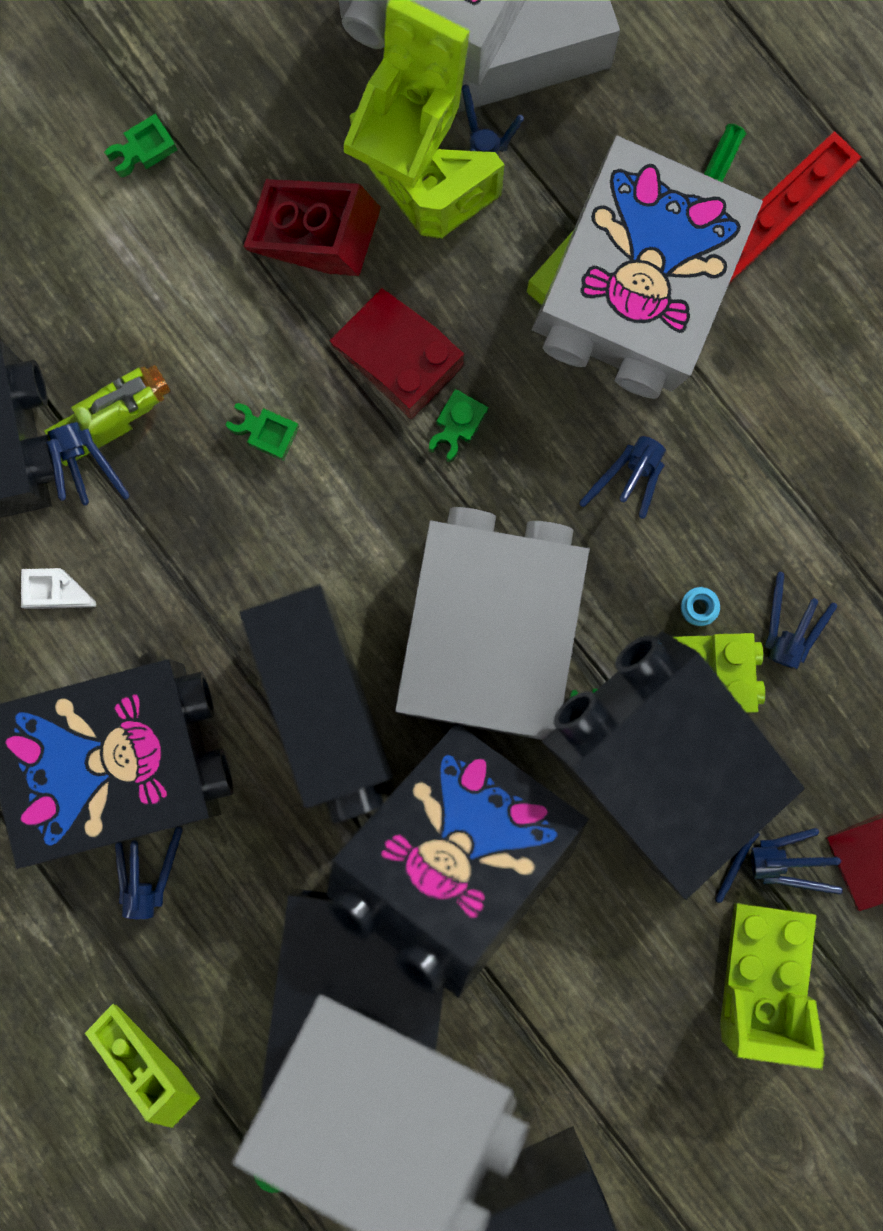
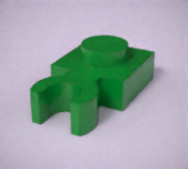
M153 114L123 133L128 143L124 145H111L104 153L110 162L118 157L124 158L123 163L115 167L117 174L122 178L131 174L135 164L141 161L145 169H148L178 149L157 115Z
M455 389L436 421V425L443 428L444 431L437 433L431 438L429 451L433 453L437 445L446 443L451 448L446 456V461L452 462L458 453L457 442L459 438L470 443L487 414L488 407Z
M236 403L234 408L240 414L245 415V421L240 425L227 421L226 427L235 435L251 434L247 441L249 446L284 461L299 430V424L265 408L262 409L258 418L253 415L248 406Z

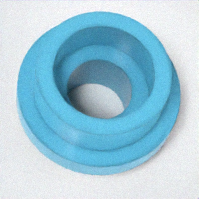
M697 587L688 591L682 598L681 613L690 624L706 626L718 617L720 602L717 595L710 589ZM700 600L705 603L706 611L704 614H698L694 611L693 604L695 601Z

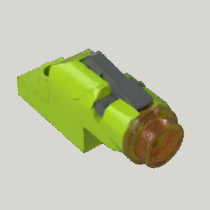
M156 364L149 368H146V366L138 367L101 388L97 393L72 406L73 415L49 427L44 432L47 435L48 431L78 422L81 431L89 429L93 442L100 448L132 430L129 423L149 412L154 405L164 401V395L170 393L171 390ZM83 446L85 454L76 457V461L90 453L86 446ZM61 458L62 464L68 466L67 460L62 461Z

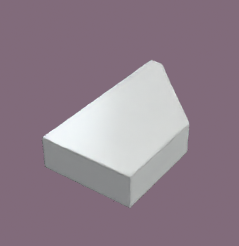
M21 569V608H96V601L63 569Z

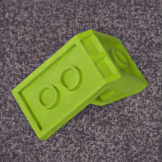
M390 0L386 9L384 59L367 84L345 139L344 153L414 188L448 133L459 108L470 30L411 0Z
M357 111L350 115L351 124ZM437 149L414 188L367 164L421 236L443 238L502 196L505 164L495 152Z
M734 903L720 1025L721 1041L737 1057L822 1069L824 1049L816 1001L808 996L816 924L815 914Z

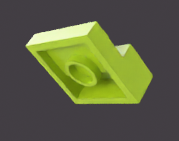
M754 633L673 637L700 652L746 713L758 712V704H764L765 686L764 682L757 681L756 665H762L763 647L761 642H755Z

